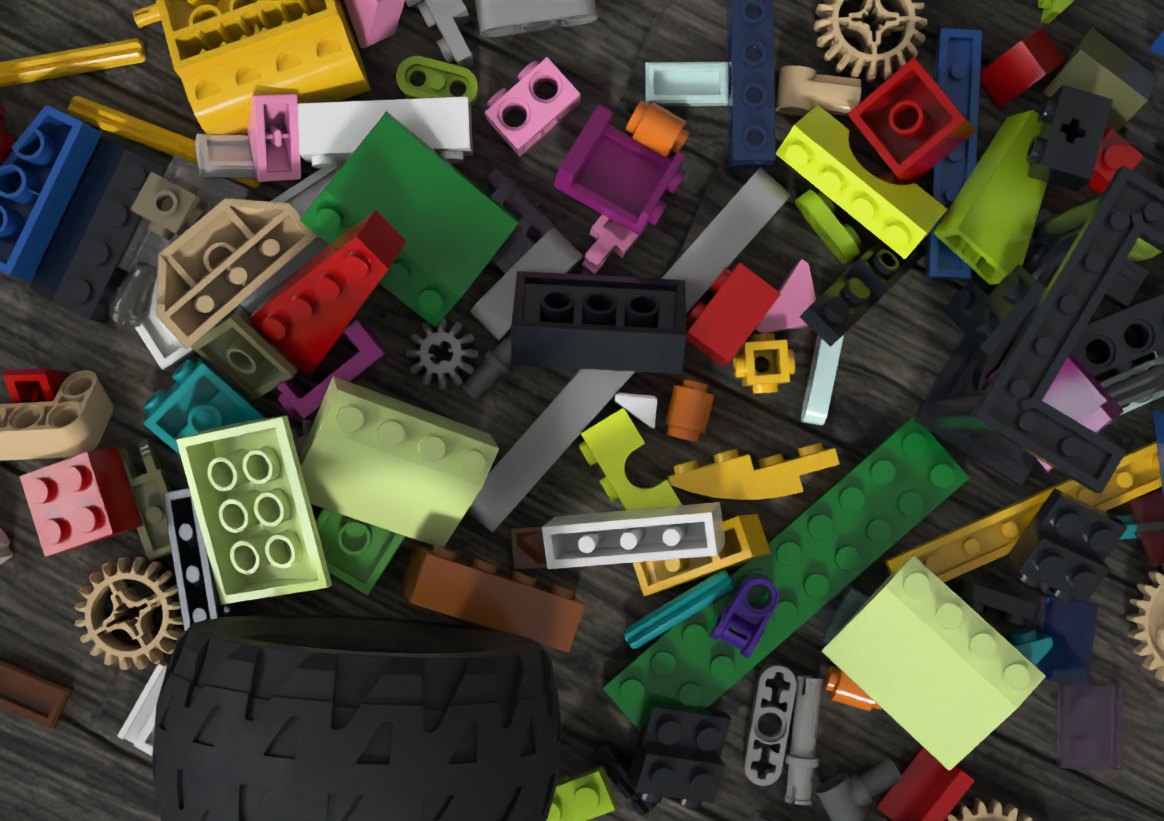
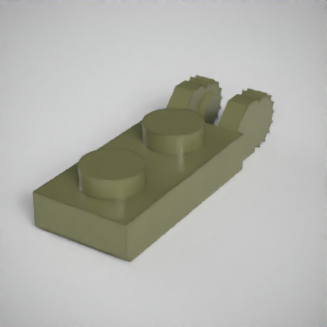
M148 438L139 442V451L148 473L137 476L131 454L124 447L120 448L119 452L143 526L137 528L147 559L151 561L172 553L162 493L172 492L164 468H161L156 449Z

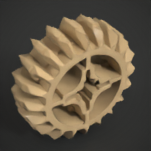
M824 0L825 3L818 4L815 11L822 19L815 21L813 29L817 32L825 33L818 37L816 45L818 47H830L823 56L825 61H831L834 57L840 60L836 65V72L841 73L846 65L851 67L850 78L857 79L861 70H863L866 80L872 82L876 78L878 70L884 79H888L892 75L893 68L898 71L906 64V59L911 60L918 55L915 46L921 45L925 41V35L919 32V30L925 28L927 19L916 16L925 8L924 2L912 3L911 0H884L895 11L889 12L883 8L880 0H863L860 5V12L849 13L847 17H839L840 7L849 0ZM867 16L870 19L871 25L878 26L873 34L870 31L869 24L863 23ZM893 32H901L897 47L886 53L877 54V47L881 44V37L890 36ZM844 37H852L857 40L861 52L849 45Z
M140 556L135 558L133 565L129 557H123L118 559L117 566L112 562L103 564V574L99 572L92 573L89 579L93 586H83L79 591L88 601L78 602L74 607L80 612H85V617L76 620L74 625L77 627H87L88 633L82 635L80 641L86 643L93 640L95 642L90 655L97 656L105 651L104 664L109 666L119 658L120 669L127 670L134 662L135 666L140 670L148 666L149 660L154 664L162 662L164 660L163 652L172 654L175 648L173 640H177L184 633V630L177 626L183 625V618L180 613V600L177 596L178 587L177 585L172 586L170 584L175 576V572L169 570L160 576L162 563L154 561L147 568L146 558ZM125 579L140 581L149 586L156 594L150 597H143L135 591L134 587L129 588ZM112 591L113 594L110 598L113 603V612L105 620V601L109 592ZM148 605L139 611V616L119 622L120 618L128 615L127 610L132 609V607ZM162 605V625L155 637L153 631L156 628L152 617L154 611ZM116 629L127 631L133 640L137 639L141 646L124 643L115 637L112 631Z

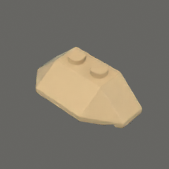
M225 198L158 254L156 317L185 349H188L318 236L299 221L301 216L290 203Z

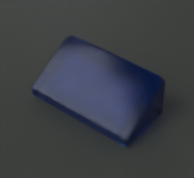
M1047 596L1042 633L1052 638L1053 646L1038 663V669L1046 676L1044 680L1087 687L1098 611L1097 604L1073 599L1071 603H1067L1058 597Z

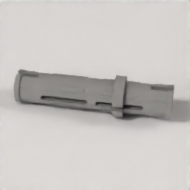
M796 675L797 686L790 753L785 756V763L789 765L785 802L793 803L795 801L794 804L811 805L814 768L819 766V758L815 756L823 678Z

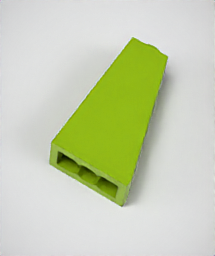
M1034 110L1006 118L933 232L934 235L990 285L999 284L1018 264L1021 267L1023 266L1047 186V182L1028 177L1031 162L1026 160L1027 152L1035 136L1039 137L1042 122L1037 120L1038 113Z

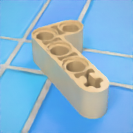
M88 370L71 374L61 384L54 401L0 404V461L71 458L94 450L101 440L114 408L111 399L96 374Z

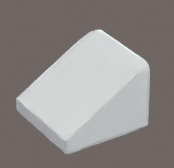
M628 393L615 394L614 402L649 428H655L657 398L655 396Z

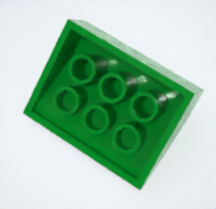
M387 111L299 220L327 243L331 244L374 210H377L406 240V243L379 281V284L434 327L460 300L519 224V220Z

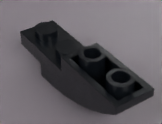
M879 240L842 277L802 313L800 318L831 347L927 252L918 245L904 259L882 240Z

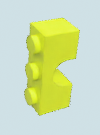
M624 408L580 433L584 442L580 443L578 447L589 465L592 466L598 462L606 475L599 482L611 502L619 498L626 510L682 505L667 479L648 488L636 487L628 481L624 469L626 459L631 452L644 445L645 442Z

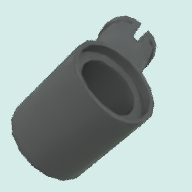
M887 758L860 776L853 774L849 777L848 773H842L826 780L816 789V794L832 821H861L869 813L867 806L873 803L872 798L902 781V777L894 763Z

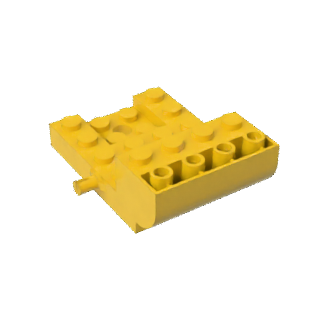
M156 0V4L132 11L134 20L139 28L158 21L162 22L174 70L181 78L190 106L207 135L247 134L253 95L296 93L298 104L338 102L371 90L350 20L339 0Z

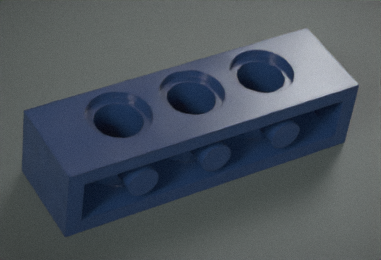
M729 0L726 7L729 94L728 169H759L760 167L762 169H770L775 161L774 0Z

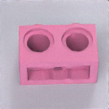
M548 57L540 64L536 61L528 64L519 73L517 78L520 81L509 91L505 88L499 90L486 104L489 107L485 111L488 123L519 157L581 104V94ZM545 82L553 84L558 90L553 98L547 100L540 99L534 93L536 87ZM511 110H520L526 114L527 118L521 126L510 127L504 123L505 115Z

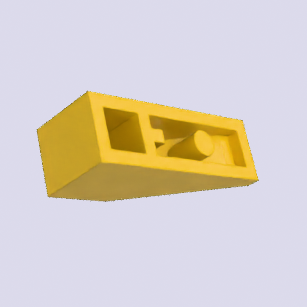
M758 514L737 516L723 522L725 545L717 556L633 562L643 596L652 595L771 554Z

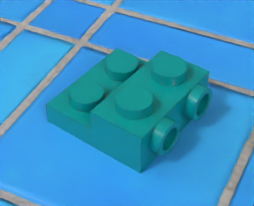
M202 357L195 363L190 359L186 360L172 376L177 382L166 393L158 389L143 405V408L147 411L143 416V424L179 455L177 439L212 428L265 419L264 414L240 394L227 379Z

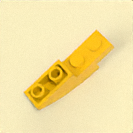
M822 442L798 448L799 456L783 460L782 453L758 459L759 467L755 469L753 468L750 454L739 456L738 450L732 449L714 454L715 463L699 467L697 460L673 466L675 474L668 475L666 478L670 485L691 493L733 500H758L804 492L800 475L836 466L840 463L836 449H823Z

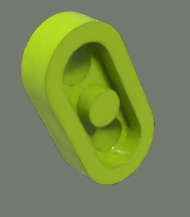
M411 56L405 59L397 69V84L402 93L409 99L456 97L451 94V89L457 84L466 87L465 93L460 97H468L471 106L478 98L479 86L477 79L465 67L422 56ZM417 74H422L426 77L425 83L419 87L412 85V78Z
M809 189L795 200L802 216L842 264L847 265L860 255L858 245L861 244L860 237L849 224L846 223L842 226L833 214L836 209L828 196L821 191L816 194Z

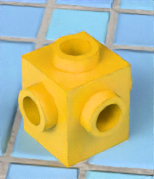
M774 333L750 335V342H745L740 348V353H736L733 357L735 378H742V386H753V394L778 392V384L790 382V374L795 373L793 349H788L787 340H775ZM763 357L768 361L767 371L758 372L755 369L756 358Z

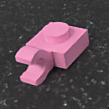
M602 214L589 233L597 241L585 254L584 257L586 259L581 266L595 275L612 251L623 258L641 235L634 233Z

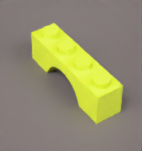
M817 104L793 126L775 154L902 258L906 259L948 209L916 183L908 185L891 184L869 173L856 160L850 149V130Z

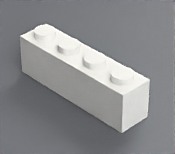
M468 97L297 104L299 155L306 162H312V167L334 168L337 167V161H346L386 111L449 163H459L463 161V156H473L471 104Z
M720 502L558 516L542 526L547 569L717 556L725 545Z

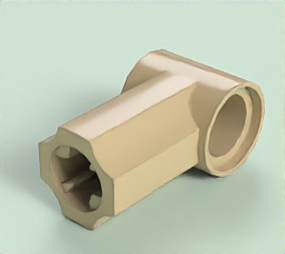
M804 66L781 67L775 110L786 115L805 116L818 104L831 115L848 116L847 114L860 103L861 79L817 74L816 70Z

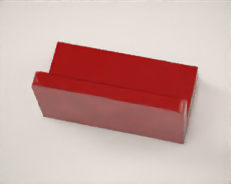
M921 746L900 772L902 781L888 788L876 803V807L892 821H944L975 780L957 765L950 771L947 770Z

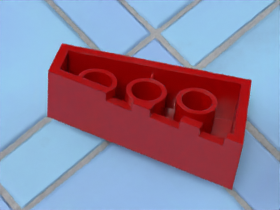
M374 210L270 290L249 320L310 378L387 272L406 243V240L377 210Z

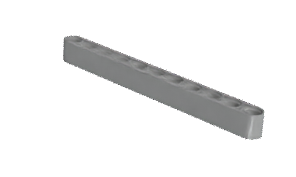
M761 167L661 278L685 280L686 314L710 288L723 269L734 261L792 195ZM581 369L490 471L482 489L467 511L493 533L634 374V371Z

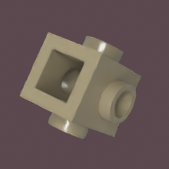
M151 172L130 210L151 222L147 228L148 230L171 241L174 235L181 236L206 215L205 209L208 204L197 196L199 188L177 176L172 183Z

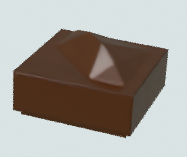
M542 526L511 528L514 570L547 568Z

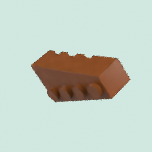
M419 542L415 543L400 586L409 603L491 629L524 636L540 644L569 653L585 608V604L574 597L576 590L557 583H552L551 588L537 584L538 578L527 573L514 570L511 575L497 570L498 565L487 560L475 557L474 561L459 557V552L444 546L435 545L431 547Z

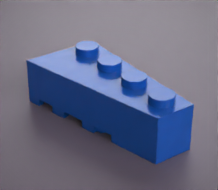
M45 105L11 147L13 152L0 166V271L30 282L102 135L101 132L88 124L48 105Z

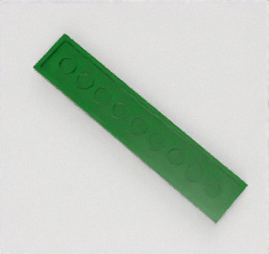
M911 416L773 536L767 542L771 554L742 564L730 574L736 585L733 591L662 633L602 686L603 690L639 731L649 700L703 709L708 708L970 479L927 429L913 422L916 416ZM751 573H760L766 575L776 586L779 592V602L767 622L754 651L748 658L740 655L741 650L720 638L713 640L709 637V634L718 615L728 604L739 582ZM762 584L752 586L748 590L747 601L752 604L763 603L769 595L768 587Z

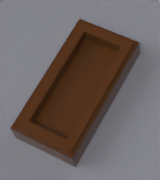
M0 657V707L49 728L57 727L74 688Z

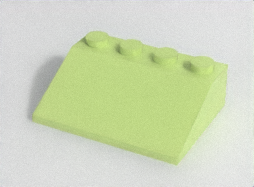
M333 376L299 456V462L311 504L434 546H445L482 489L499 451V447L489 433Z
M287 415L212 428L176 440L221 605L332 586Z
M915 556L905 559L821 650L823 654L949 771L1009 717L1046 677Z

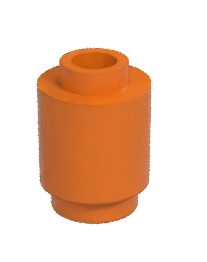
M642 100L632 114L625 129L634 134L632 139L666 158L671 151L676 154L678 151H681L690 132L684 130L687 123L686 120L654 102L649 105Z
M685 379L682 387L674 385L664 423L668 425L666 435L691 442H699L700 434H705L714 395L707 393L708 385Z
M829 666L824 681V690L829 691L830 700L870 711L872 708L882 709L837 666Z

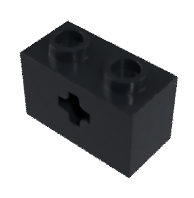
M1062 85L1051 97L1046 96L1037 118L1039 122H1042L1039 137L1035 136L1031 141L1026 160L1031 162L1028 177L1073 191H1077L1087 184L1093 175L1113 100L1067 85Z

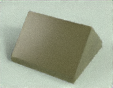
M1092 27L1040 94L1044 97H1051L1062 85H1067L1112 99L1113 102L1106 127L1113 129L1117 133L1148 101L1157 76Z
M239 304L190 347L252 402L276 388V385L281 381L294 377L298 367L249 320L252 314Z

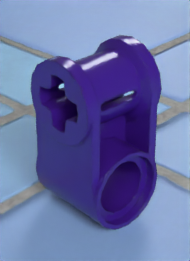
M751 573L745 576L739 582L728 604L718 615L709 637L713 640L722 639L741 650V656L748 658L757 646L764 628L779 602V592L773 582L766 575L760 573ZM756 584L765 585L769 589L768 598L761 604H752L747 601L748 590Z

